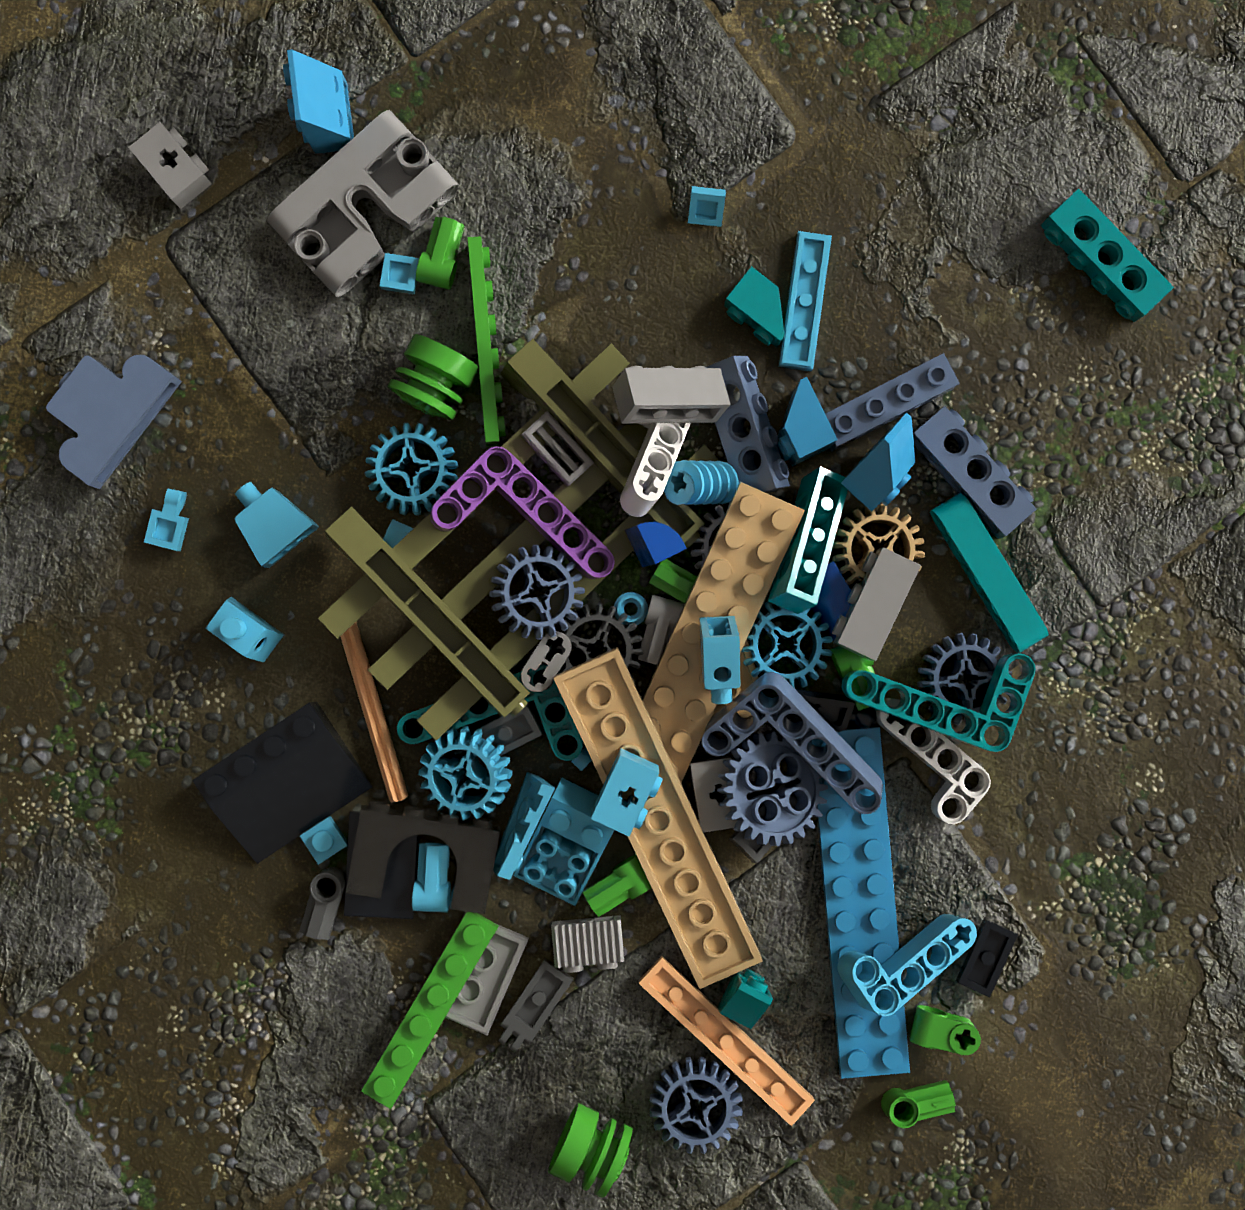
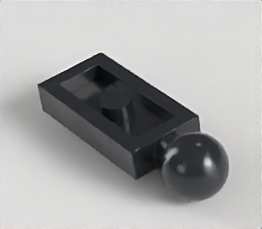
M796 689L836 732L846 730L849 722L856 729L872 728L877 721L875 709L869 707L858 711L855 707V701L850 700L844 695ZM797 714L786 715L792 722L802 721V718Z

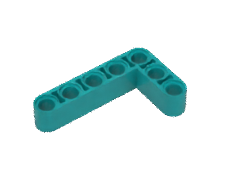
M1007 654L1001 657L996 664L979 713L863 670L850 671L842 680L841 687L844 695L852 701L980 749L999 752L1007 748L1011 742L1034 679L1036 668L1033 660L1025 654ZM1015 659L1022 665V674L1017 679L1012 678L1008 670L1010 663ZM857 676L864 677L868 683L867 691L861 696L855 695L851 688L852 681ZM892 688L896 689L901 697L899 704L895 708L888 707L884 700L886 692ZM1002 693H1006L1011 701L1009 708L1004 712H1001L996 704L998 696ZM923 701H928L933 706V714L928 720H922L918 715V707ZM961 713L965 717L966 725L961 732L956 733L951 727V720L953 716ZM995 726L999 736L994 744L989 745L985 741L984 734L988 727Z
M542 664L537 670H529L528 674L532 677L530 683L533 686L536 685L534 682L536 673L540 670H545L548 665ZM522 671L513 674L514 677L523 685L521 680ZM553 681L549 689L541 692L528 690L530 694L525 700L527 702L534 700L555 756L565 761L577 758L582 752L583 740L555 681ZM557 702L563 705L566 712L563 720L554 722L547 717L546 709L550 703ZM489 704L487 710L481 714L474 712L470 708L449 729L455 730L498 713ZM432 705L408 713L399 720L397 733L402 741L408 744H417L433 738L424 728L422 734L417 738L410 736L406 730L407 722L410 719H418ZM563 735L573 736L578 744L576 751L571 754L560 751L558 747L559 738Z

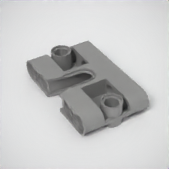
M386 110L378 115L270 213L267 222L333 295L341 297L380 264L385 256L367 221L356 210L359 200L363 198L373 200L387 216L414 233L454 197L460 185L429 153L424 143L417 139L392 111ZM413 153L422 155V158L417 163L410 164L406 162L409 155ZM314 243L320 244V249L316 254L306 255V249L309 245Z

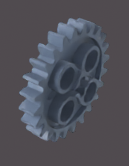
M767 732L765 737L762 733L753 735V742L750 739L743 740L741 742L743 750L740 748L731 750L735 760L723 761V764L729 769V773L719 774L718 776L726 781V786L718 788L717 792L727 795V799L723 800L719 805L730 807L731 809L725 816V819H737L738 821L733 830L743 831L746 829L744 839L754 840L756 838L759 845H766L769 841L770 846H780L781 840L784 844H792L793 836L804 838L805 832L803 827L806 829L815 828L811 817L823 816L816 808L817 804L827 803L826 799L819 796V791L828 789L827 785L819 784L818 779L822 778V776L781 734L777 737L776 732ZM782 759L787 764L785 775L781 773L779 766ZM751 769H754L757 774V780L754 785L750 783L748 776ZM796 778L799 779L797 785L776 789L771 794H761L749 800L746 798L748 793L771 788L777 783H787ZM792 792L797 798V804L794 809L789 803ZM761 802L765 804L767 810L764 819L758 813Z

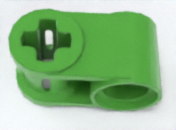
M917 1005L909 1038L912 1043L925 1048L940 1049L960 1055H970L978 1050L981 1044V1037L974 1024L968 1018L947 1013L934 1007ZM964 1029H966L969 1036H963L961 1041H958L956 1034L961 1035Z

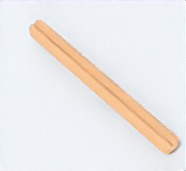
M355 622L340 637L389 801L395 803L406 799L408 793L373 675L367 670L370 668L357 622Z

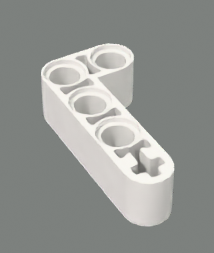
M639 423L648 428V431L620 497L621 507L626 513L634 517H642L647 514L661 497L691 423Z
M885 699L886 705L890 708H895L900 702L898 699ZM876 710V722L946 781L931 801V810L935 817L948 824L961 823L990 788L991 780L986 770L943 734L922 727L925 730L926 739L921 745H914L911 740V733L915 728L921 726L911 722H907L903 726L894 720L887 721L886 719L889 715ZM948 749L952 754V762L949 766L942 768L937 761L938 755L942 750ZM974 771L979 778L978 784L974 789L968 790L965 787L964 779L968 773ZM954 798L957 809L952 815L945 816L942 811V805L947 799Z

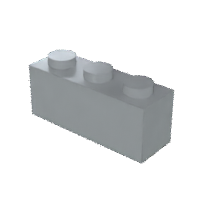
M631 366L623 370L612 386L622 424L716 423L730 406L720 368H706L704 366L692 368H675L673 366L643 368L642 366Z
M884 547L877 549L876 553L870 552L862 567V571L866 572L861 585L854 584L847 598V602L851 606L846 617L840 615L834 625L832 634L836 635L833 643L867 660L876 661L921 565Z

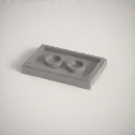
M499 925L445 1018L488 1035L529 938Z

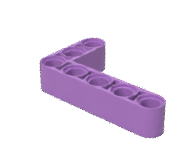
M496 446L488 449L431 508L430 520L434 527L441 531H450L456 528L495 488L559 552L565 553V558L569 562L573 561L576 564L575 568L582 575L589 579H598L610 574L614 568V556L610 550L504 447ZM493 455L501 457L505 463L504 471L501 473L490 471L487 466V458ZM467 480L477 482L481 489L480 495L477 498L465 496L462 491L463 482ZM522 480L529 485L530 493L527 498H519L514 494L512 489L514 481ZM545 504L552 507L555 513L552 523H545L538 517L540 505ZM449 505L454 508L456 519L453 523L446 524L439 520L437 510L440 506ZM567 529H572L579 535V544L575 548L568 547L564 543L563 534ZM593 553L599 554L604 560V568L599 573L592 571L588 564L589 557Z

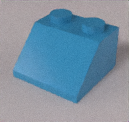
M807 377L801 379L793 390L778 433L779 442L777 447L780 456L784 461L789 460L792 466L828 450L838 440Z
M907 412L870 449L841 482L871 512L881 502L887 506L911 478L907 472L915 463L912 417Z

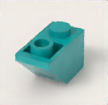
M751 266L726 298L724 304L728 309L726 313L738 324L742 325L745 322L755 330L753 332L754 336L765 345L769 346L772 343L778 347L785 336L779 287Z
M746 969L745 973L740 971L733 974L718 1004L720 1014L752 1029L773 1000L768 985L764 982L765 978L750 969Z

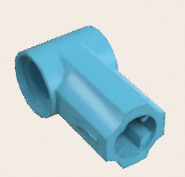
M431 842L419 844L417 880L414 882L412 896L413 911L448 913L451 884L448 882L450 844Z

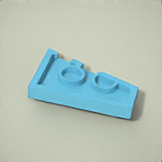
M527 772L491 866V869L499 877L510 880L513 873L519 870L523 860V853L555 790V787L538 775Z

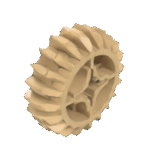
M884 504L879 505L877 514L875 509L871 512L866 506V516L859 509L854 510L852 513L856 522L845 517L842 523L848 531L838 528L836 536L842 538L843 542H834L832 547L842 551V554L833 556L832 561L839 562L843 560L845 566L840 567L839 571L841 574L847 571L851 574L845 580L848 586L853 584L856 579L859 581L858 584L861 585L865 576V572L862 571L863 564L868 554L875 550L871 543L873 541L875 545L886 541L883 545L884 548L893 551V544L899 535L903 542L905 558L913 561L914 558L920 559L925 557V552L915 551V546L924 544V539L918 538L914 540L912 534L920 530L919 526L915 525L908 529L906 524L911 520V516L907 514L901 520H898L897 517L900 509L895 507L887 515V506ZM868 523H882L890 526L891 529L882 537H877L870 532L864 531L861 527ZM854 536L863 548V557L858 562V565L855 564L851 551Z

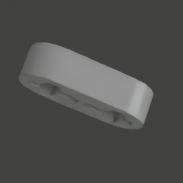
M556 631L555 637H550L547 633L541 639L521 673L522 683L528 690L541 692L554 681L553 677L559 673L572 650V643L566 634ZM558 637L564 640L562 646L566 649L563 654L556 653L551 661L547 660L545 657L550 651V647L546 645L548 640L555 641ZM542 662L546 663L548 666L543 672V676L547 678L544 684L538 682L533 686L530 683L532 677L528 674L529 670H537Z

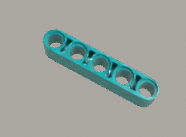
M959 493L932 509L930 513L934 523L1011 648L1016 653H1021L1047 637L1049 634L1044 622L965 495Z

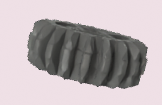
M601 603L596 605V614H590L589 606L587 604L583 605L585 616L581 618L575 610H572L577 614L578 618L571 625L565 620L568 624L565 634L569 637L572 646L584 651L587 658L586 661L592 659L589 656L591 652H587V647L581 646L580 642L588 645L589 643L595 644L604 632L602 641L605 645L603 647H607V652L612 650L608 646L607 638L613 625L619 630L625 641L626 655H621L627 668L629 665L636 669L640 668V663L632 661V655H643V650L633 649L632 643L642 641V637L640 635L630 637L629 632L635 630L637 625L632 623L626 628L623 626L622 623L628 617L626 613L621 614L617 620L613 618L616 607L611 606L608 615L602 614L603 606ZM602 621L598 633L592 639H583L573 635L585 623ZM562 643L561 645L551 644L550 646L551 650H561V654L566 650L563 648ZM569 657L564 663L565 667L560 669L559 673L574 667Z

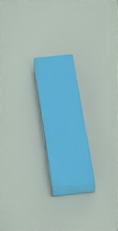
M798 231L784 322L785 336L781 343L778 367L805 371L813 370L832 239L831 235Z

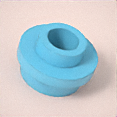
M627 592L620 595L614 604V607H616V619L618 620L620 615L625 613L624 607L627 603H634L637 606V613L633 616L628 615L622 624L629 626L632 623L638 625L643 622L648 613L646 600L635 592Z

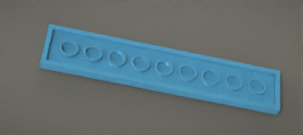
M880 727L847 729L837 733L878 774L883 783L880 807L871 814H861L855 811L823 777L818 779L819 784L828 786V789L819 791V796L826 799L827 803L817 804L816 808L823 814L822 817H817L839 1075L841 1079L910 1073L904 1005L890 1016H881L862 1008L841 979L837 969L839 958L847 951H856L874 957L882 965L899 950ZM821 739L811 740L814 746L824 747L826 745ZM837 764L834 766L837 770L842 772L850 770V768L845 764ZM861 789L858 791L860 794L864 796H871L874 794L869 789ZM862 962L857 965L856 976L862 971ZM881 990L875 996V1004L881 998Z

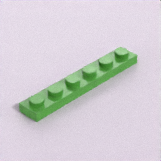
M481 236L467 237L486 447L499 446V437H505L506 434L504 416H497L496 403H503L501 382H494L493 369H500L498 348L491 349L490 335H497L495 314L488 315L487 302L494 301L492 281H485L484 268H491L489 247H482Z
M468 909L361 1092L389 1109L393 1107L499 925L472 909Z

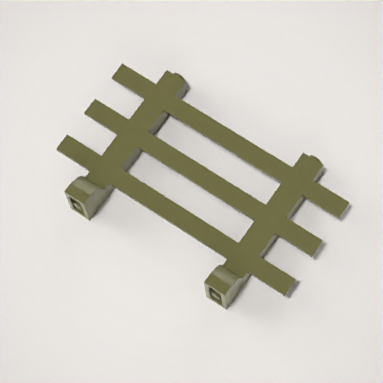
M532 339L506 363L500 375L524 397L533 399L541 410L501 447L507 449L516 459L524 464L536 452L522 438L521 434L548 411L594 462L571 485L567 487L565 484H562L553 495L571 513H574L607 480L622 494L648 428L639 423L626 424L618 431L591 400L630 363L611 343L571 380L537 342ZM546 422L542 425L551 437L556 434ZM536 431L532 434L542 446L546 443ZM705 444L687 460L720 461ZM493 455L487 459V466L490 471L494 473L504 471L505 463L501 457ZM467 480L462 484V491L468 498H477L480 495L481 489L477 482ZM494 488V490L479 505H481L496 489ZM663 491L661 497L646 515L642 517L630 515L602 543L614 556V570L634 551L626 535V529L645 522L662 523L674 529L682 538L686 548H688L700 537L701 534L697 530L705 523L688 505L671 503ZM544 504L538 508L540 520L545 523H552L555 517L552 507ZM442 505L437 510V516L441 522L449 524L455 521L456 512L453 507ZM351 506L325 530V537L348 560L355 564L364 575L318 619L338 639L384 595L412 623L413 627L367 670L388 690L434 646L462 675L449 690L417 719L419 724L436 741L481 697L501 717L505 718L508 714L512 717L516 716L528 704L525 698L530 692L509 670L540 641L535 639L534 629H531L528 638H522L521 631L523 626L520 625L514 633L509 631L489 650L461 619L497 586L491 583L492 577L503 578L504 575L496 567L498 564H503L510 568V564L506 560L508 554L511 553L517 560H520L518 555L519 548L524 547L529 555L531 554L532 546L540 545L546 538L527 520L523 521L447 595L440 599L412 569L453 530L441 531L435 528L431 523L429 514L397 545L391 548ZM591 554L588 560L589 567L592 571L599 573L604 568V560L599 554ZM574 568L569 574L573 576L581 573ZM582 575V579L573 582L574 588H584L585 593L574 594V599L582 601L607 576L589 579ZM564 588L554 592L550 597L551 610L549 611L552 617L558 612L563 603ZM535 608L524 617L530 621L542 622ZM545 628L543 629V637L547 634Z

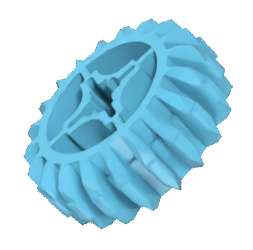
M403 423V434H399L397 428L392 426L390 427V432L393 436L391 439H388L384 434L378 436L380 441L384 443L382 448L374 444L370 447L378 455L377 458H366L365 462L375 466V469L366 471L365 476L367 478H377V480L370 483L368 487L371 491L382 489L376 496V500L380 503L390 497L387 509L391 511L400 503L399 511L402 515L407 514L409 505H412V511L416 516L421 514L420 504H424L427 511L430 512L433 507L431 500L435 498L437 501L441 497L439 493L442 490L446 492L450 488L449 485L445 484L446 480H458L456 474L448 472V469L458 467L456 460H447L455 451L452 447L442 450L448 440L445 436H441L434 441L437 434L434 428H430L426 435H424L423 424L418 423L415 427V432L412 433L410 424ZM414 443H422L432 448L437 455L438 461L419 459ZM404 445L401 459L397 463L389 464V467H386L391 453L399 446ZM411 458L418 467H421L419 472H416L417 475L413 477V480L408 473L404 472L405 466L409 467L407 464L411 462ZM439 471L433 486L420 494L423 478ZM386 478L405 479L410 496H402L393 492Z
M770 602L764 603L767 614L763 615L759 611L757 615L758 622L753 624L752 632L747 637V640H750L749 646L743 647L741 651L743 653L751 651L752 657L745 659L743 664L747 666L755 663L757 667L751 672V675L756 677L761 672L764 674L768 672L779 673L769 668V666L782 657H788L800 669L791 673L779 674L794 688V679L798 680L801 687L808 686L804 675L808 674L813 680H817L819 675L813 669L815 665L821 669H826L828 666L824 661L819 660L820 655H832L831 650L822 649V643L832 642V637H821L820 634L821 631L829 628L828 623L819 626L815 624L822 615L820 612H815L809 617L807 613L810 609L797 614L778 605L777 610H774ZM777 616H790L800 620L802 623L790 632H785L778 626H775L771 619ZM762 628L767 631L772 640V647L763 659L758 650V639ZM807 631H810L813 641L809 660L804 657L805 655L800 650V641ZM797 634L792 639L794 641V644H791L794 646L793 653L786 650L773 656L779 650L777 647L780 644L777 643L778 636L785 639Z
M464 726L460 733L456 729L451 728L447 731V736L443 734L437 741L430 742L426 747L427 754H424L420 759L424 767L419 770L418 775L427 778L421 784V789H430L431 793L427 796V801H432L436 798L440 802L437 805V811L443 810L446 806L449 808V817H454L460 811L463 820L468 819L471 813L476 819L481 818L484 811L491 813L496 808V804L503 802L505 799L504 793H507L511 787V784L506 780L511 778L513 771L504 768L510 763V757L499 756L504 750V745H498L495 748L491 744L494 741V735L488 736L486 740L483 739L482 728L477 729L473 735H471L468 726ZM452 750H467L462 758L452 757L449 759L444 757L446 752ZM479 757L485 763L487 769L480 764ZM445 778L450 781L451 786L447 783ZM482 787L488 790L481 795H465L469 788L479 790Z

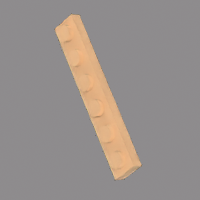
M663 956L639 979L638 983L789 1125L792 1126L815 1101L814 1097L732 1020L720 1014L718 1007Z

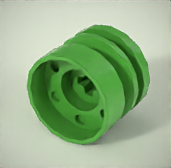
M413 334L404 352V356L416 366L414 370L397 367L395 372L408 382L405 384L391 379L387 387L409 406L430 416L453 420L456 411L444 402L446 400L453 404L461 405L462 398L452 391L451 388L453 385L469 388L479 368L474 362L453 349L425 336Z
M577 1102L558 1140L549 1165L548 1174L570 1183L580 1169L584 1171L582 1189L588 1191L597 1177L594 1193L604 1198L623 1170L629 1154V1144L633 1128L623 1123L614 1137L613 1134L617 1121L610 1118L603 1129L598 1130L596 1128L599 1112Z

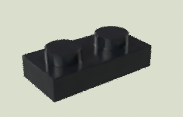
M983 918L976 940L969 949L956 982L990 998L1018 934Z

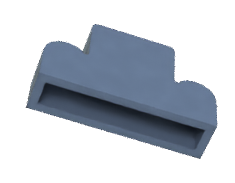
M134 355L125 361L122 368L123 378L94 358L84 356L72 372L70 371L62 377L58 384V391L46 406L49 413L78 434L77 438L67 439L61 445L59 450L61 464L91 487L100 489L182 382L163 366L145 355Z

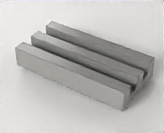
M548 411L521 434L522 438L567 487L594 463ZM545 422L583 463L580 467L574 463L542 427ZM535 431L573 472L570 476L532 435Z

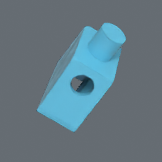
M248 482L235 493V496L245 506V509L234 518L257 561L263 567L270 568L319 528L312 519L274 488H270L264 494H261L252 482Z
M233 597L228 598L206 627L209 632L244 657L260 662L266 661L284 636L283 633ZM264 638L261 645L256 648L257 644Z
M735 616L701 617L699 622L704 689L711 690L712 703L728 704L732 702V689L741 686L740 637Z

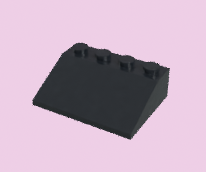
M309 702L192 780L211 810L257 864L373 787L318 702Z

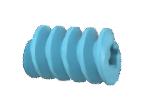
M676 461L665 486L664 493L666 498L676 505L726 504L732 500L739 485L738 475L730 464L723 461Z

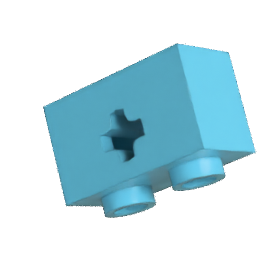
M620 748L591 810L590 819L630 837L633 828L640 829L645 820L648 810L643 807L648 796L654 798L660 788L663 778L658 776L659 765ZM629 787L634 788V796L630 795L627 800L622 798V791L626 792Z

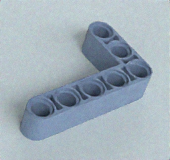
M768 672L761 675L736 696L731 703H728L717 712L705 728L702 737V746L705 751L713 756H724L768 721L855 811L861 814H871L880 807L883 783L878 774L779 673ZM767 688L773 689L779 696L767 697L762 690ZM746 710L753 717L748 719L742 718L738 715L737 711ZM797 714L802 718V721L792 722L786 715ZM712 732H723L727 738L718 739ZM821 739L826 745L824 747H817L810 741ZM837 764H845L850 768V770L842 772L837 770L834 766ZM861 789H869L874 794L871 796H864L860 794L858 791Z

